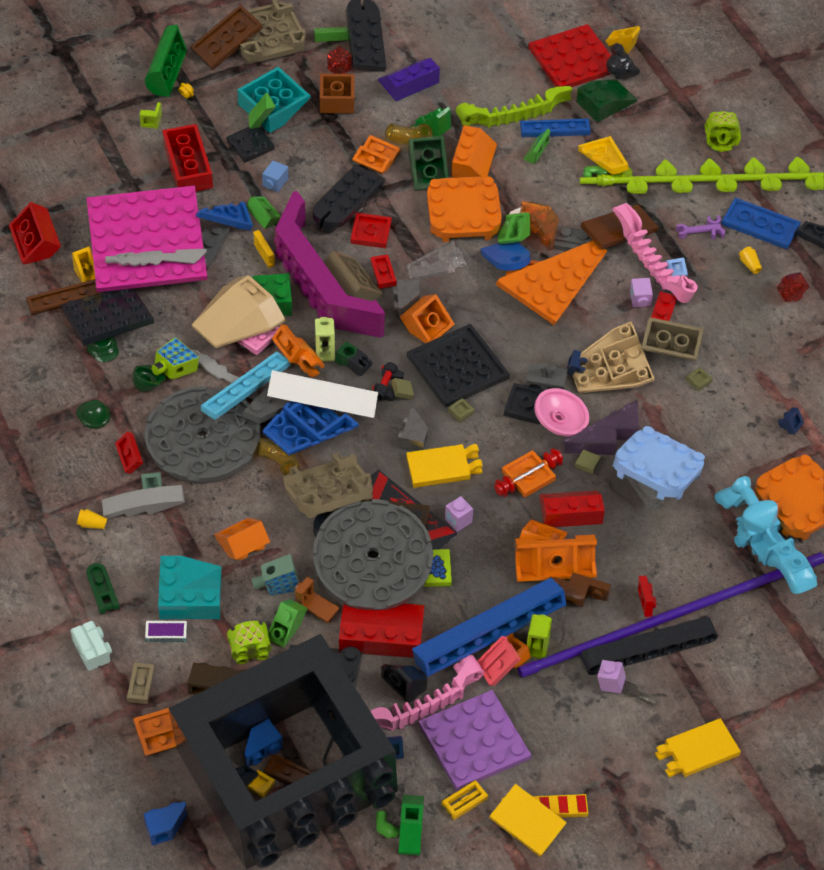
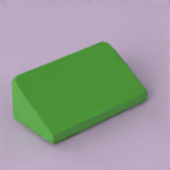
M314 28L315 42L349 40L348 28Z
M265 93L250 111V129L260 127L276 108L268 93Z
M546 129L536 138L524 157L525 161L533 164L537 162L549 143L550 129Z
M250 197L246 207L263 228H269L279 222L281 215L265 197Z

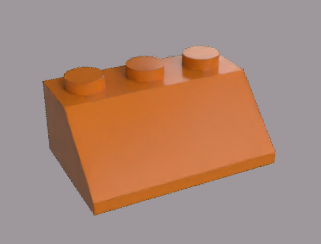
M463 126L452 161L451 177H488L497 143L481 128Z

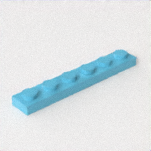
M276 351L203 403L201 411L216 420L269 382L272 370L283 372L290 367L291 362L284 355Z

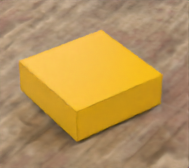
M257 769L258 777L246 788L260 798H264L275 784V780Z

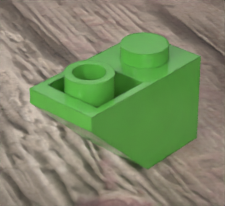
M292 599L282 601L268 632L269 640L285 647L300 627L308 608Z

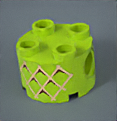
M725 111L709 114V118L705 123L707 144L715 151L724 152L732 150V147L737 146L741 140L739 120L736 114Z
M259 621L243 622L235 625V630L232 631L230 628L227 632V638L232 651L231 656L236 660L237 664H246L249 659L257 658V660L261 661L269 657L268 653L271 651L272 646L268 637L267 625L264 622L259 625Z

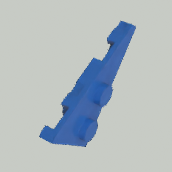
M240 202L235 206L233 203L215 206L212 210L203 208L196 213L198 218L233 226L238 229L250 231L253 227L245 202Z

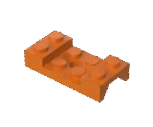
M595 534L575 535V539L536 541L535 538L515 539L517 582L547 580L550 576L570 579L573 572L589 578H596L595 547L597 539ZM555 556L562 557V560L559 563L555 564L551 562L552 558Z

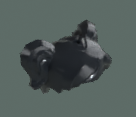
M615 43L611 48L612 55L606 62L608 72L611 75H615L619 80L625 79L630 75H639L640 69L634 65L629 55L623 52L622 45Z

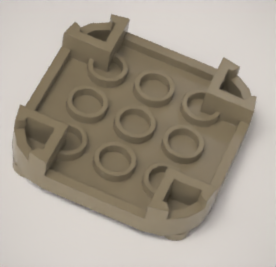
M272 0L271 5L247 10L263 25V29L246 43L240 44L238 49L248 63L253 64L304 50L305 29H302L291 3L286 4L279 2V0Z
M339 453L332 454L333 461L303 471H299L296 466L289 468L290 473L283 476L286 494L297 509L305 513L308 518L316 517L320 513L332 512L336 508L361 500L371 499L373 497L371 475L363 471L357 463L355 455L351 454L350 457H340Z

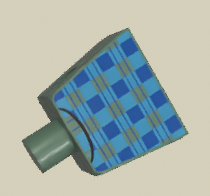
M291 554L262 564L261 570L263 575L252 578L254 589L266 587L268 594L271 596L294 592L295 587L299 583Z

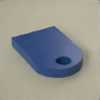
M518 242L496 243L480 249L481 255L500 270L511 271L521 269L531 262L530 252Z

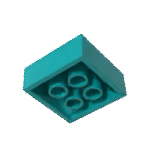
M279 67L237 89L238 105L248 114L265 93L269 94L276 108L261 124L269 133L284 126L310 99V94Z
M160 556L159 619H220L222 566L184 556Z

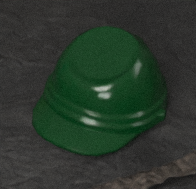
M113 337L87 345V352L99 362H109L119 354L116 339Z
M152 365L136 366L133 370L134 387L144 393L154 390L166 378L164 373L155 375L152 371Z
M99 400L84 402L76 410V415L81 423L91 429L102 428L111 419L108 406Z

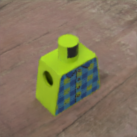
M175 337L157 350L152 371L155 375L164 373L170 379H176L196 372L199 356Z

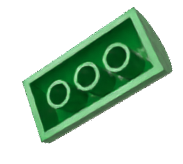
M170 25L164 29L145 77L146 87L155 95L170 97L187 52L178 25Z

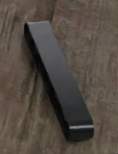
M703 617L584 650L580 657L587 673L595 675L599 673L602 660L621 662L623 667L712 643L718 638V634L711 619Z

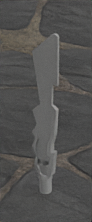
M184 249L176 250V253H162L160 250L138 254L129 252L115 256H105L106 263H117L122 266L131 265L134 267L138 265L145 266L149 263L159 265L162 261L195 264L207 253V250Z
M190 349L199 356L198 366L203 367L218 380L224 379L232 384L240 378L228 373L226 366L218 365L215 359L201 354L198 350ZM257 390L249 395L248 398L254 401L258 397Z

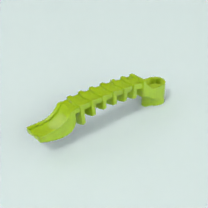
M571 86L550 88L545 92V101L537 94L534 101L532 98L528 100L527 106L524 102L520 103L519 108L512 104L510 110L503 106L501 112L498 111L497 107H494L492 113H489L487 108L475 107L474 104L469 105L468 103L458 105L455 112L462 125L465 126L477 123L488 128L505 123L508 125L510 122L526 121L528 118H536L539 115L544 116L546 113L552 112L555 105L572 99L571 91L573 89Z

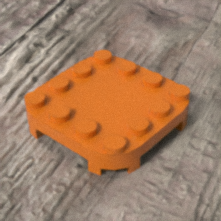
M492 177L442 178L430 181L427 190L431 234L442 238V242H449V238L484 236L486 241L491 240L492 236L500 231L502 216L499 194Z
M802 455L801 457L792 458L762 474L757 479L753 491L759 501L772 500L777 503V518L783 528L781 533L784 536L788 537L790 535L795 538H801L803 541L809 539L810 534L824 527V470L810 456Z

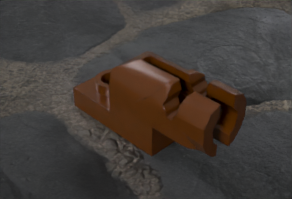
M574 572L569 582L566 579L549 577L564 589L567 603L583 607L587 596L607 601L611 584Z

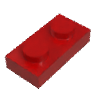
M389 255L370 257L378 288L396 286L397 281Z
M660 291L651 318L670 321L677 301L675 295Z
M126 432L115 442L125 473L132 474L143 464L133 433Z
M647 575L639 576L638 595L644 617H652L653 608H656V598L652 596V583H648Z

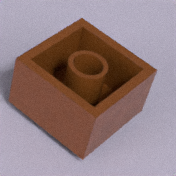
M320 74V113H354V74Z

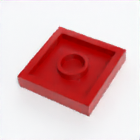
M356 213L351 244L386 248L392 217Z

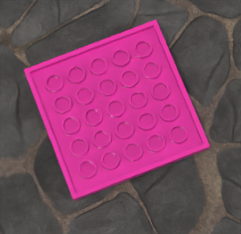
M195 186L87 197L97 292L208 280L204 255L195 264L162 261L159 265L149 263L145 266L138 265L135 267L131 265L122 266L117 263H106L105 256H115L129 252L138 254L161 250L162 253H176V250L203 249L200 220L196 217L198 205Z

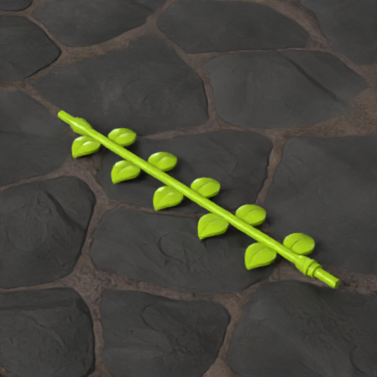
M796 157L788 167L790 173H765V167L756 158H751L744 168L746 174H721V168L712 159H707L700 168L702 175H677L676 168L668 160L664 159L656 168L657 176H632L633 172L629 167V170L619 174L580 177L579 182L580 184H597V186L602 187L628 183L627 191L633 194H645L648 191L647 183L673 182L671 188L674 192L690 193L693 189L692 182L717 181V190L722 192L736 191V181H761L760 186L766 191H779L782 187L780 180H806V188L824 190V172L809 173V166L801 158Z

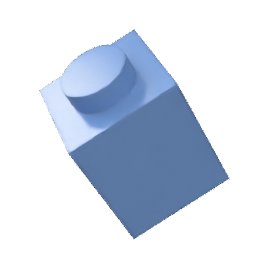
M272 161L262 174L263 186L279 192L289 179L288 166L276 161Z

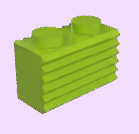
M542 614L532 615L527 646L530 656L533 658L542 659L546 657L551 632V617Z

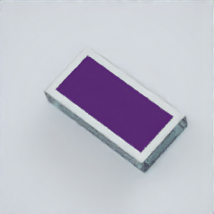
M146 621L145 642H186L187 621Z

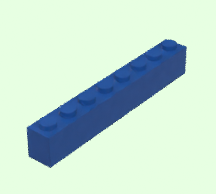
M552 578L527 589L413 648L415 664L427 677L496 642L501 636L506 637L529 625L533 614L548 615L566 605L564 589Z

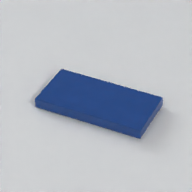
M735 197L722 219L721 225L788 249L801 222Z

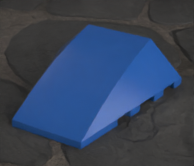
M290 401L285 404L281 413L277 414L264 428L263 433L289 456L359 427V424L347 413L339 417L328 408Z

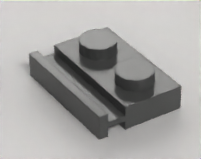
M558 226L553 249L568 251L588 243L592 239L584 230Z

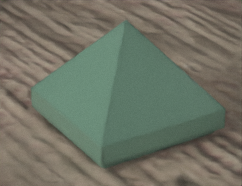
M160 472L141 474L143 489L162 487Z

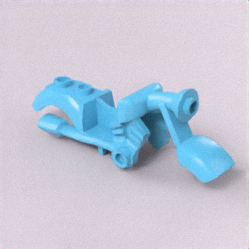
M740 477L732 486L715 493V501L725 509H729L732 506L736 508L746 503L749 506L743 512V516L736 518L738 521V534L734 537V541L738 547H746L750 541L753 555L756 554L758 561L762 562L764 566L768 565L769 567L778 568L785 577L789 589L794 594L803 593L818 585L817 576L806 557L796 550L794 540L792 538L785 540L778 532L781 530V523L777 518V503L772 500L759 501L751 489V479L749 477Z

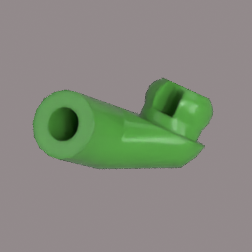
M586 166L583 177H592V174L608 175L609 172L599 166Z
M376 812L377 832L387 838H396L399 834V829L387 822L386 812Z

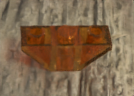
M529 201L521 202L520 213L529 212L531 230L538 234L544 246H547L550 251L553 250L559 224L558 216L549 205Z

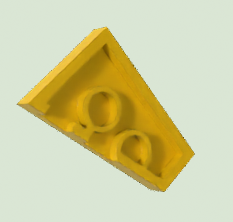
M611 136L578 145L579 152L612 175L629 170L627 161Z

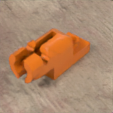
M281 324L272 340L289 362L298 364L310 377L318 376L320 372L314 366L324 368V363L304 339L295 337L287 325Z

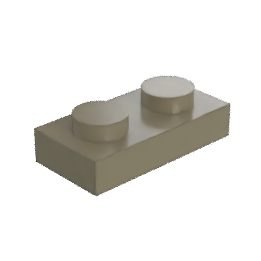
M134 663L127 702L148 704L155 665Z

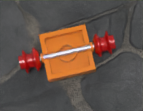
M552 448L550 449V454L547 452L543 454L542 460L532 450L502 467V473L505 475L502 477V482L500 480L495 481L494 488L496 493L507 497V492L514 493L516 488L526 498L556 480V475L552 472L556 468L555 464L561 466L563 463L561 452Z

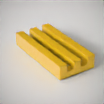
M259 230L254 231V246L267 267H274L275 255L262 233Z
M475 780L444 799L441 805L443 808H446L447 813L451 814V818L455 820L487 800L488 794ZM475 788L477 789L476 791H474V792L471 793L470 795H467V796H465L464 798H462L459 802L455 803L454 805H452V806L450 805L451 803H453V802L456 801L457 799L461 798L462 796H464V795L467 794L468 792L472 791L473 789H475Z

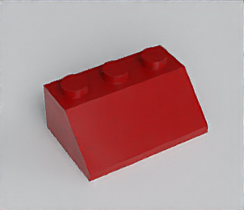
M30 202L9 224L22 264L49 259L61 247L48 209Z
M597 490L539 494L543 522L546 525L555 528L603 524L604 504L602 494Z

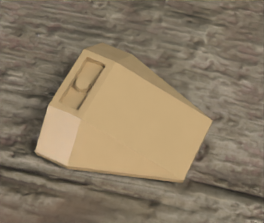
M247 275L237 277L223 286L193 322L192 327L210 344L218 348L271 331L285 322V318L273 296Z
M632 321L612 329L581 352L580 358L584 357L588 362L586 365L580 364V366L586 368L583 374L577 371L573 374V379L579 393L634 388L655 380L644 351L641 350L642 346Z

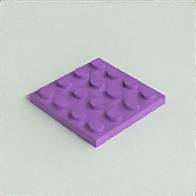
M493 690L424 718L418 723L456 791H459L475 780L477 782L531 759V753Z

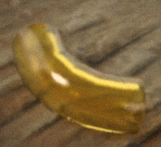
M391 123L385 131L386 140L399 144H408L410 138L432 137V129L427 124H420L416 127H403Z
M266 438L259 439L258 457H265L279 464L280 470L284 475L290 473L289 468L296 466L299 470V462L295 453L288 456L272 440Z

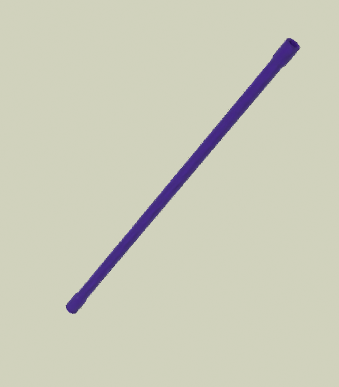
M821 552L806 557L812 568L824 564V555ZM779 569L561 652L518 666V673L521 678L527 677L542 669L579 656L586 649L624 639L784 578Z

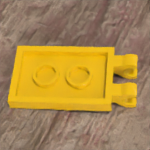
M463 444L407 452L406 458L413 488L470 480L471 474H481V467L483 465L481 459H477L479 458L478 445L472 444L465 449ZM467 459H477L470 464L467 463Z
M720 718L666 739L665 744L656 747L658 752L655 755L659 761L671 755L675 761L666 764L667 769H665L668 777H673L681 772L684 777L740 756L741 751Z

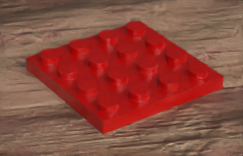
M588 24L528 44L529 50L556 87L571 86L572 88L611 75L606 67V62L611 54Z

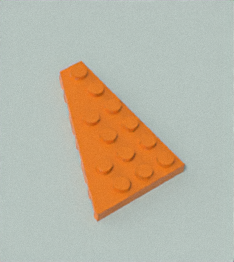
M590 241L499 278L495 285L555 325L602 260L607 250L600 249L594 241Z

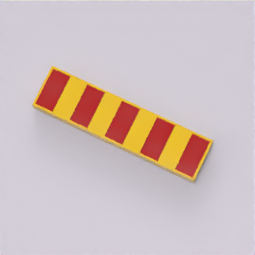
M586 794L532 796L560 818L588 817Z

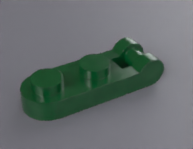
M99 563L91 564L87 568L86 574L99 614H105L106 611L112 609L114 611L119 610L120 606L105 566ZM110 598L111 602L103 603V600Z

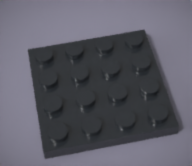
M134 288L86 295L82 299L71 300L60 305L64 316L83 346L154 324L153 316Z
M468 324L407 351L408 359L445 408L462 398L466 399L510 378L509 372L472 324Z

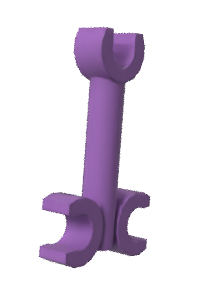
M719 215L716 216V221H712L710 216H708L707 225L687 227L684 224H678L676 226V231H681L678 234L680 239L685 238L687 234L711 232L713 240L716 234H720L723 239L725 230L721 227Z

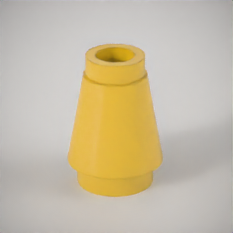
M746 247L740 251L739 259L753 274L759 273L762 267L755 249Z
M81 509L77 525H81V528L104 530L107 518L88 509Z

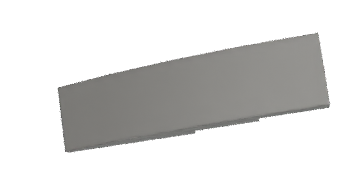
M175 485L141 489L103 499V516L107 519L122 514L131 517L145 511L151 515L185 503L183 486Z

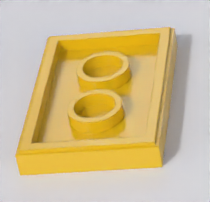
M517 784L511 788L489 816L492 821L539 857L543 855L567 823Z

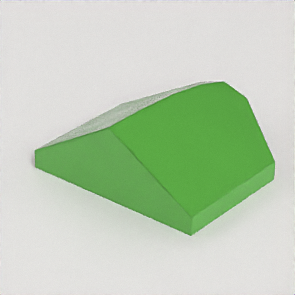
M529 212L508 214L497 238L499 244L522 242L530 236Z

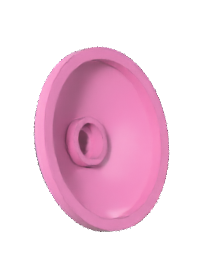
M558 388L547 389L540 393L535 401L534 409L538 420L547 430L554 434L566 437L576 436L582 433L589 423V412L586 405L579 397L567 390Z

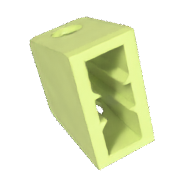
M327 317L315 319L316 354L321 361H335L334 319ZM323 341L328 342L327 347H322Z

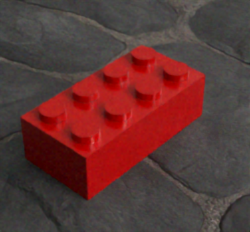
M197 124L162 130L163 145L176 188L195 186L196 191L212 189V171Z

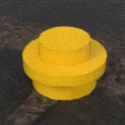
M188 83L180 84L178 90L181 95L186 99L192 98L194 96L193 87Z

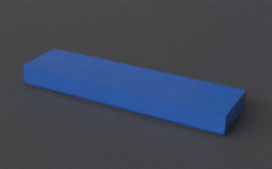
M589 119L520 121L521 138L538 137L546 129H550V137L590 135L591 133Z

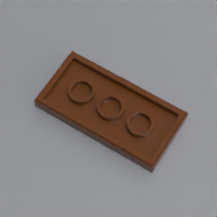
M240 4L190 46V48L209 68L214 70L240 48V44L246 43L263 29V25Z
M639 205L631 206L642 221L641 230L648 231L646 235L658 231L659 227ZM614 212L581 223V228L600 249L628 241L623 236L622 224Z

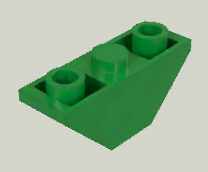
M439 107L433 112L430 111L426 115H421L411 127L425 137L441 136L451 128L450 108L442 109Z
M403 795L399 854L420 856L424 796Z

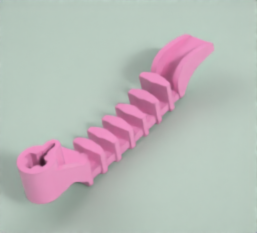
M624 203L614 207L612 210L622 224L623 236L628 240V245H631L634 249L633 252L639 256L638 259L644 263V267L648 268L651 272L650 275L655 277L657 283H660L662 290H670L680 302L688 303L697 291V284L685 275L681 277L679 275L671 276L674 270L666 269L668 266L667 262H660L662 256L654 254L657 250L655 247L649 248V244L652 242L651 239H643L648 231L641 230L642 221L629 204Z
M469 655L453 666L458 675L452 680V688H450L448 683L443 686L444 694H441L440 690L437 689L433 693V700L429 694L424 697L425 704L423 705L419 699L415 700L414 709H411L409 703L406 702L402 707L404 711L402 714L397 703H395L391 707L394 717L390 710L384 707L371 710V713L381 728L393 731L396 728L402 729L405 725H412L416 720H422L429 714L433 715L439 709L443 710L446 705L454 704L455 700L459 698L460 700L463 699L465 686L479 680L484 675L483 669L473 655Z

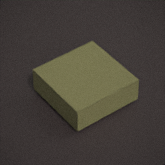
M701 367L686 376V381L697 391L702 390L712 383L713 380Z
M397 378L392 380L391 383L395 397L410 400L414 397L410 381Z
M462 398L449 406L448 412L461 423L473 415L475 409Z
M583 450L575 463V467L593 474L600 462L601 456Z

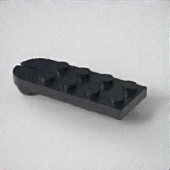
M351 0L346 8V19L352 68L385 72L386 60L380 10L371 0H363L362 5L361 0Z
M354 165L314 205L312 215L316 221L317 229L320 230L323 224V232L329 234L346 224L385 184V178Z

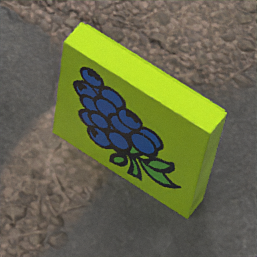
M450 549L433 550L431 572L423 587L451 586Z

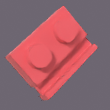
M501 636L477 660L484 671L483 676L490 686H495L521 660L505 636Z

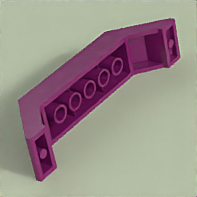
M297 190L294 191L275 229L274 242L276 250H274L276 258L281 260L285 271L291 274L294 284H298L301 294L307 297L310 307L316 310L319 319L321 317L334 319V329L379 338L383 337L385 312L376 300L368 301L348 296L302 233L301 228L306 226L305 201Z

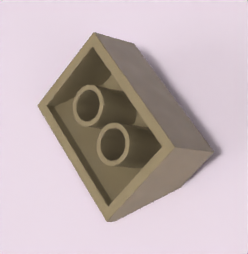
M333 251L324 261V264L348 296L372 301L383 295L356 258Z
M649 317L641 350L697 361L704 329Z

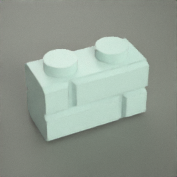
M90 621L70 630L72 641L87 670H93L110 662L112 650L108 642L104 643L102 639L104 634L100 626L96 627L94 622Z

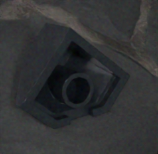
M392 664L381 666V678L406 702H412L427 690V676L423 671H419L414 666Z

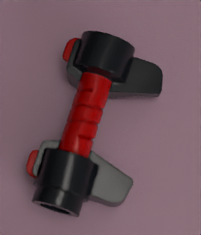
M387 362L386 365H382L383 378L381 383H376L372 387L373 391L378 392V401L383 399L394 401V391L388 388L387 385L394 378L404 379V372L397 370L398 366L393 362Z

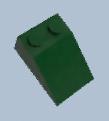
M616 79L590 81L577 89L576 103L597 123L638 101Z
M444 136L410 138L408 140V155L414 191L428 190L430 181L433 179L449 178Z

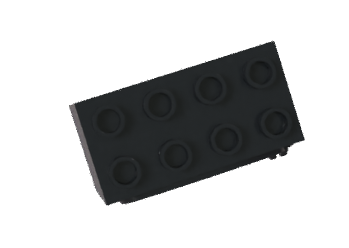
M321 634L168 708L177 751L246 870L256 864L259 868H265L274 864L280 858L281 851L295 844L298 848L311 845L318 839L320 831L332 825L336 828H343L357 818V812L371 805L375 809L382 808L388 805L395 798V793L398 792L396 751ZM309 707L314 708L344 757L255 802L226 754L225 749L249 738L251 728L267 719L275 725ZM330 712H332V716L334 718L333 721L328 714Z

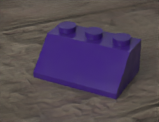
M426 58L378 78V81L395 101H399L439 83L440 68L431 58Z

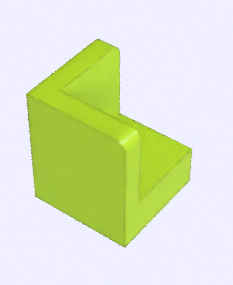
M157 102L155 111L141 110V127L158 129L162 116L160 102Z

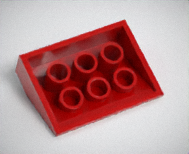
M344 604L340 623L339 649L353 646L360 652H363V654L414 658L412 649L420 645L422 641L425 605L402 604L385 610H365L349 607Z

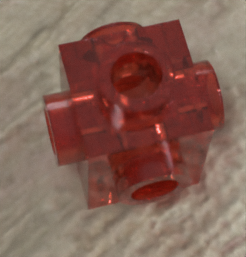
M340 46L331 50L327 54V69L334 74H345L351 70V54Z
M801 272L783 277L781 283L776 288L785 302H796L803 297L809 285Z

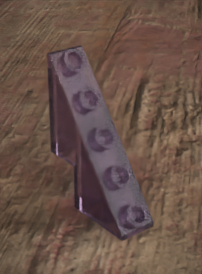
M638 400L627 403L623 408L611 412L604 419H599L588 428L581 429L582 431L574 436L567 437L563 441L564 453L581 454L583 450H586L596 455H615L616 440H629L639 431Z

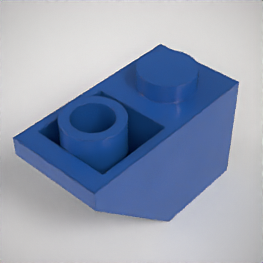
M269 719L251 728L244 753L245 765L248 767L259 764L265 757L276 754L283 748L282 736Z
M185 801L181 803L175 802L167 807L152 809L148 813H144V822L152 846L173 840L187 816Z

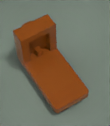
M306 577L303 582H299L295 587V602L307 607L308 612L322 621L329 623L338 613V606L314 592V581L309 577Z

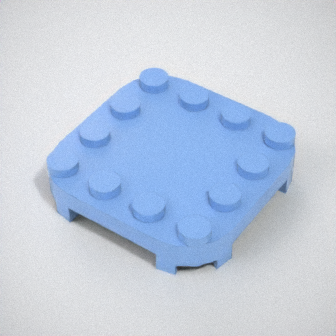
M645 426L643 430L637 431L617 451L612 466L617 470V476L623 480L627 475L658 491L656 498L664 500V497H675L678 500L682 498L683 492L696 478L699 479L704 466L705 456L687 447L685 444L671 439L667 435L654 431L652 427Z

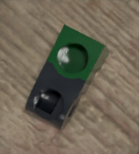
M347 341L336 351L335 363L340 366L342 364L347 366L359 376H363L373 365L372 360L364 352Z

